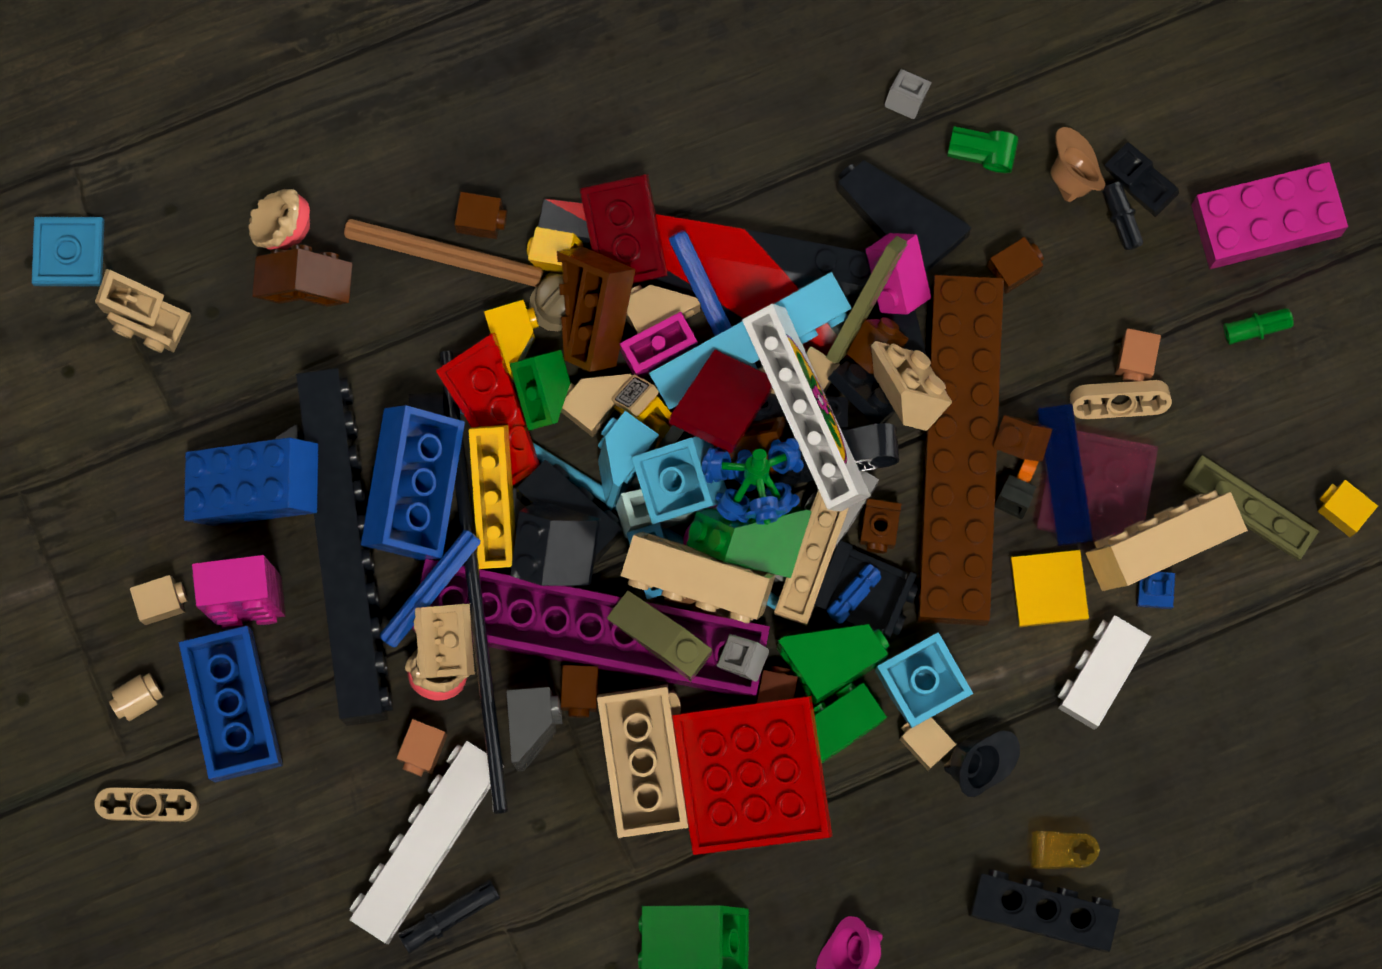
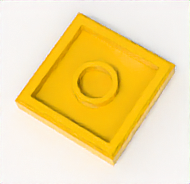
M1080 550L1011 557L1019 627L1089 619Z

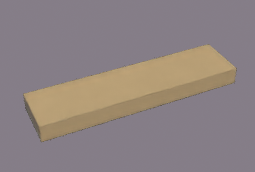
M819 490L811 508V516L791 578H786L774 611L775 615L806 626L849 509L847 508L841 512L827 510Z

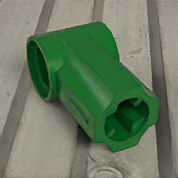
M954 126L947 157L979 163L990 171L1010 173L1013 169L1019 138L1012 133L1004 131L984 133Z

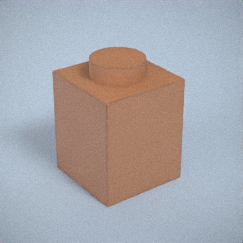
M1127 328L1122 337L1115 375L1123 376V381L1125 382L1150 380L1154 374L1161 335Z
M412 719L397 759L404 763L402 769L422 777L424 771L432 774L448 736L446 732Z

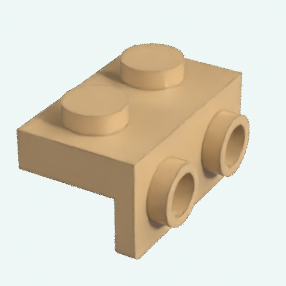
M162 301L154 327L127 320L112 312L109 313L107 319L114 325L112 330L117 334L129 339L134 334L145 339L143 344L152 350L162 353L165 348L174 353L188 325L191 314Z
M470 604L417 607L415 609L414 629L417 634L418 653L416 663L419 668L420 678L475 675Z

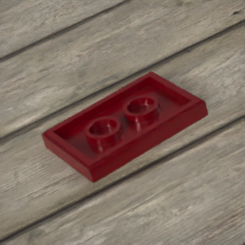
M645 174L581 188L580 193L592 251L636 269L633 283L668 276L648 175Z
M714 350L672 412L669 424L732 454L772 392V385L767 374L718 350Z

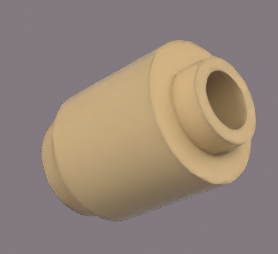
M148 673L143 677L138 675L111 692L113 699L109 701V704L119 719L125 716L130 722L158 705V700L163 698L164 695L153 676Z

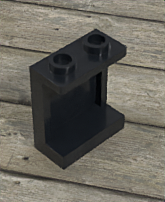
M840 540L823 579L813 609L828 615V607L835 600L839 601L838 596L855 577H860L859 572L865 565L871 564L881 572V580L873 588L869 587L870 592L853 611H848L850 615L844 622L852 626L869 624L873 631L879 629L886 640L889 641L892 633L899 635L907 617L900 614L905 601L912 604L920 586V584L914 582L917 573L912 571L908 573L852 549V545Z

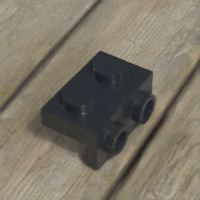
M852 358L835 369L827 378L873 424L887 423L895 413L876 378Z

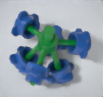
M789 438L786 442H781L778 439L774 440L771 443L768 459H766L767 453L763 449H756L753 451V454L749 450H741L737 454L738 459L735 463H731L730 454L724 452L719 447H716L715 450L714 448H709L707 454L704 455L702 471L706 475L707 483H713V480L720 482V480L728 478L730 480L735 479L741 484L738 491L727 489L725 493H717L715 496L719 503L716 509L727 520H739L746 523L749 518H754L757 524L769 525L777 521L782 515L788 513L792 507L799 504L800 498L797 494L791 493L790 485L784 483L774 484L769 476L770 467L781 474H785L789 470H793L796 473L802 471L804 464L801 460L799 444L794 438ZM757 485L759 498L750 501L744 494L753 491Z

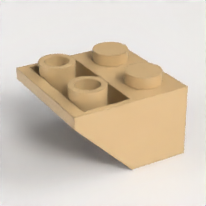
M875 341L871 345L874 377L902 424L927 431L952 403L945 391L946 386L944 382L936 376L930 366V359L923 352L904 349L896 344L889 345Z

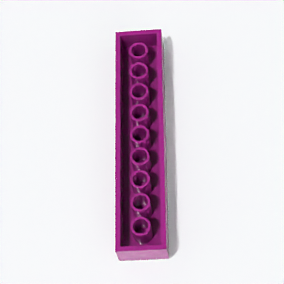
M425 559L420 584L439 561ZM465 566L458 570L429 607L469 604ZM479 569L488 647L582 666H596L602 670L756 700L760 677L755 682L717 667L729 634L758 642L766 647L770 626L745 623L734 619L648 603L712 649V655L690 682L606 619L622 597L567 586H540L510 575Z

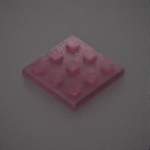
M1056 427L1036 529L1097 541L1108 535H1116L1125 531L1124 528L1142 520L1145 521L1158 446Z

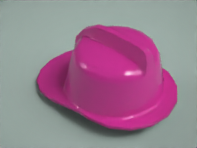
M848 916L842 919L823 947L817 959L816 969H875L881 957L880 943L883 935L879 931L866 927L864 922L858 917Z

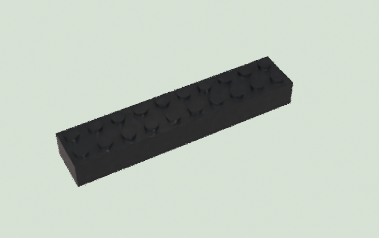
M338 368L299 373L296 376L304 440L318 443L317 513H314L339 718L346 726L388 720L387 711H393L391 690L384 686L383 677L389 676L387 657L383 654V651L379 650V642L384 641L380 638V633L383 631L382 621H379L378 616L375 617L374 608L380 607L378 588L370 580V574L376 573L374 556L370 552V548L361 546L366 518L365 513H362L361 506L367 505L365 487L362 485L361 479H357V472H363L360 451H357V446L353 445L352 440L358 438L356 418H353L352 411H349L348 405H354L352 386L349 384L348 377L343 378Z

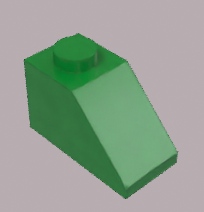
M558 350L511 363L510 367L528 431L558 423L570 386L562 351Z

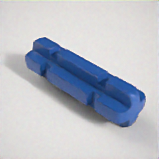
M871 564L865 565L859 572L860 577H855L838 596L840 600H835L828 607V616L838 624L843 623L850 615L848 611H853L870 592L869 587L873 588L881 580V572Z

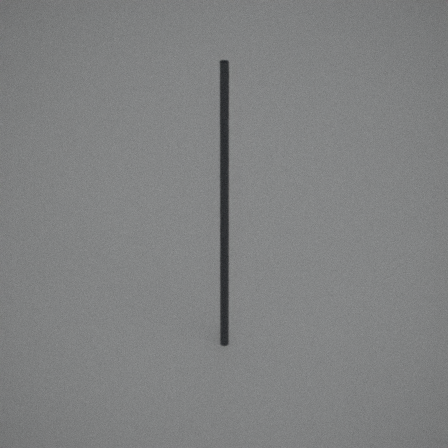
M443 351L439 354L441 367L454 359L452 351ZM443 383L447 417L461 420L460 408ZM462 437L455 479L460 532L468 530L475 535L464 439ZM476 548L464 563L493 811L495 814H502L508 812Z

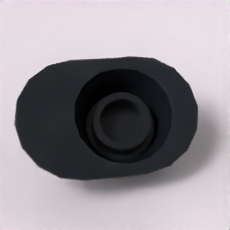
M1004 730L993 733L982 740H964L954 749L951 759L944 764V770L959 783L961 791L967 797H976L1011 774L1020 756L1019 741L1012 732Z

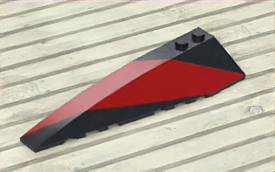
M544 199L538 227L574 233L583 242V247L592 250L583 204ZM656 214L668 276L647 280V282L657 287L696 297L669 241L673 234L680 231H685L688 234L728 320L732 323L742 322V319L784 299L830 272L833 273L851 308H853L871 275L866 252ZM845 321L830 328L828 323L817 328L818 336L802 344L805 352L811 346L827 356ZM846 355L842 360L847 361L851 357L849 355Z

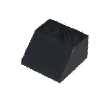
M540 500L520 510L510 576L540 586H581L591 584L601 519Z

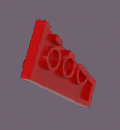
M492 333L437 369L436 372L471 427L508 425L512 485L514 486L528 477L540 463L496 334Z

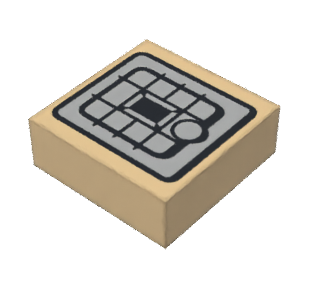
M634 374L611 400L620 409L638 417L658 395L659 391L653 384Z

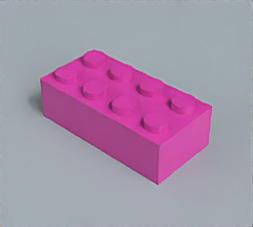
M1329 162L1199 194L1191 205L1209 269L1338 238L1348 228Z
M264 555L192 564L196 607L216 625H221L222 629L243 627L242 622L253 620L256 621L257 625L277 623V617L286 616L282 576Z

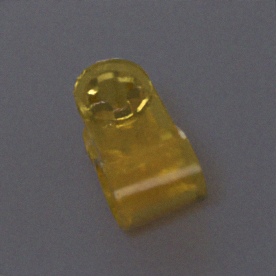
M1054 831L1031 832V868H1084L1093 864L1099 856V844L1091 835ZM1081 841L1085 842L1086 848L1092 849V853L1088 854L1085 860H1081L1080 854L1073 852V848H1077Z

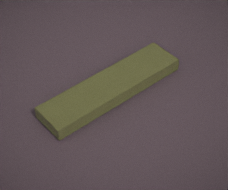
M896 236L886 246L826 356L828 360L836 364L847 355L846 353L864 321L867 320L908 245L904 239Z
M1203 455L1182 484V486L1196 495L1206 494L1213 490H1216L1218 495L1231 492L1245 526L1297 561L1302 559L1319 532Z

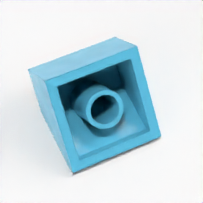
M626 411L618 420L613 417L607 423L601 433L604 437L598 445L601 449L598 465L605 504L610 510L616 506L621 493H626L631 486V482L637 476L632 457L654 450L659 437L658 433Z
M692 437L632 457L652 524L719 504L715 496L717 493H725L727 490L724 480H720V482L713 480V483H707L706 475L702 471L703 457L707 454L709 448H714L713 444L698 437Z
M939 632L878 665L875 669L891 700L911 728L973 694Z

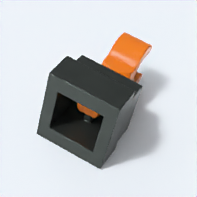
M1025 459L1017 478L1009 475L995 503V508L1023 519L1036 489V486L1029 483L1039 461Z

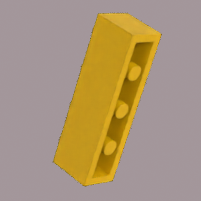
M508 425L472 427L469 429L476 536L481 541L477 547L479 569L512 567L516 528Z

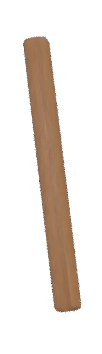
M353 219L347 221L344 229V235L348 239L538 287L541 283L543 271L540 267Z

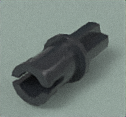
M1115 182L1105 186L1101 191L1105 196L1112 215L1109 220L1111 223H1115L1124 249L1134 250L1143 245V239L1134 218L1136 211L1130 207L1123 183Z

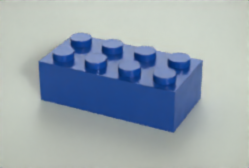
M407 405L384 408L361 546L418 560L441 559L443 557L465 425L464 421Z
M289 437L186 452L184 521L217 526L317 513L318 443Z
M248 626L179 642L209 780L216 783L283 766L253 631Z

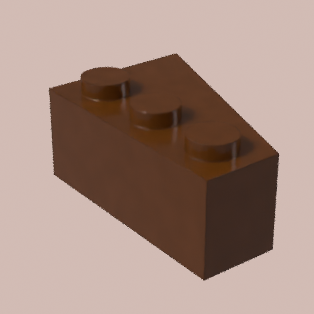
M585 247L557 251V260L562 262L564 282L559 284L560 295L565 297L566 316L561 317L564 360L589 372L616 367L636 269Z

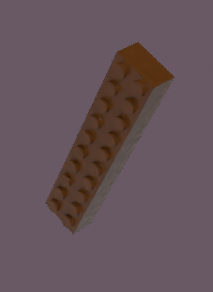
M935 275L933 279L929 342L930 366L936 376L944 382L946 386L945 391L952 403L925 432L917 622L987 626L990 621L997 449L993 447L998 435L1004 278Z

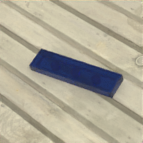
M1073 404L1038 408L1039 424L1053 429L1044 455L1057 546L1092 542L1093 535Z

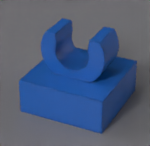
M1157 572L1139 580L1137 607L1172 609L1175 573Z

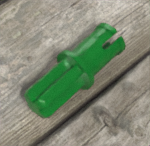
M1285 308L1262 315L1253 313L1251 318L1225 323L1223 329L1228 345H1232L1233 343L1256 337L1261 340L1264 339V335L1292 328L1294 320L1290 310Z

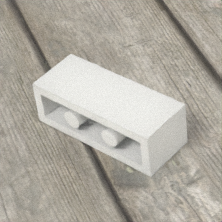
M1115 615L1109 623L1102 620L1092 637L1098 642L1092 652L1085 649L1075 668L1080 670L1075 681L1072 682L1068 679L1058 695V698L1063 700L1058 709L1094 730L1100 725L1151 636Z

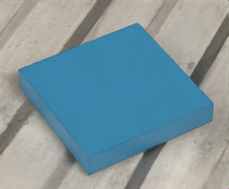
M34 217L32 285L101 286L104 219L102 217Z

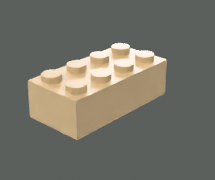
M1213 490L1206 494L1196 495L1183 501L1184 504L1180 506L1170 507L1154 514V518L1139 521L1124 528L1125 531L1116 535L1111 534L1095 541L1096 548L1086 552V555L1101 590L1106 591L1129 586L1248 531L1232 493L1228 492L1218 495L1217 491Z
M643 531L633 535L621 573L622 577L629 579L628 585L642 590L656 587L663 590L662 596L676 601H682L686 597L697 600L695 606L711 612H716V609L720 608L731 611L730 618L745 623H750V620L753 619L757 620L764 614L776 576L775 574L725 563L690 546Z
M668 684L599 694L597 701L618 838L688 828Z

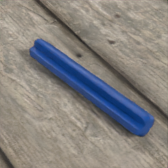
M685 231L673 234L669 238L671 246L696 298L700 302V306L714 336H717L732 326L688 234Z
M464 530L380 633V638L391 647H397L414 626L415 609L417 607H429L480 545L481 541L476 535L468 530Z

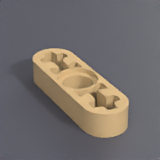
M1160 380L1087 384L1076 387L1070 394L1072 412L1080 419L1158 415L1166 412L1172 404L1169 387ZM1119 395L1130 397L1124 404L1112 403V400ZM1157 395V399L1152 400L1153 396ZM1101 398L1105 399V404H1102ZM1084 400H1089L1088 404H1084Z
M106 788L96 796L95 809L101 817L113 821L187 822L197 815L199 802L193 793L184 789ZM114 794L115 799L118 801L129 802L127 795L133 794L130 800L131 815H126L128 812L126 807L114 808V813L110 814L109 809L103 807V803L110 800V795ZM144 795H152L157 802L155 811L149 815L141 814L137 807L139 799ZM162 795H168L166 799L168 803H177L180 801V796H185V801L191 803V808L185 809L184 815L181 816L178 810L165 808L167 815L161 816L164 810Z

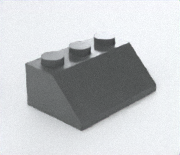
M550 687L507 690L511 761L517 771H524L557 733L556 724H563L560 700L558 696H553Z

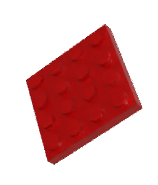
M812 696L672 715L693 855L832 837Z

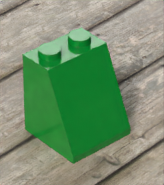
M759 496L752 497V498H748V499H749L750 501H752V500H754V499L759 498ZM797 505L792 507L788 513L779 517L777 521L769 525H760L756 523L754 518H749L746 523L739 520H727L718 512L716 507L696 512L694 522L690 526L686 545L725 563L791 578L812 511Z
M867 624L785 636L778 640L777 650L789 669L792 670L793 675L798 677L797 681L806 695L812 696L813 705L816 707L850 683L884 663L888 656L887 648L889 643L879 629L873 631L870 625Z
M720 905L642 906V915L639 919V931L642 935V950L638 957L640 969H748L749 909Z

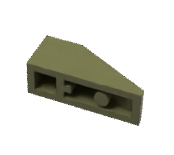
M628 590L606 618L690 682L712 655V649Z

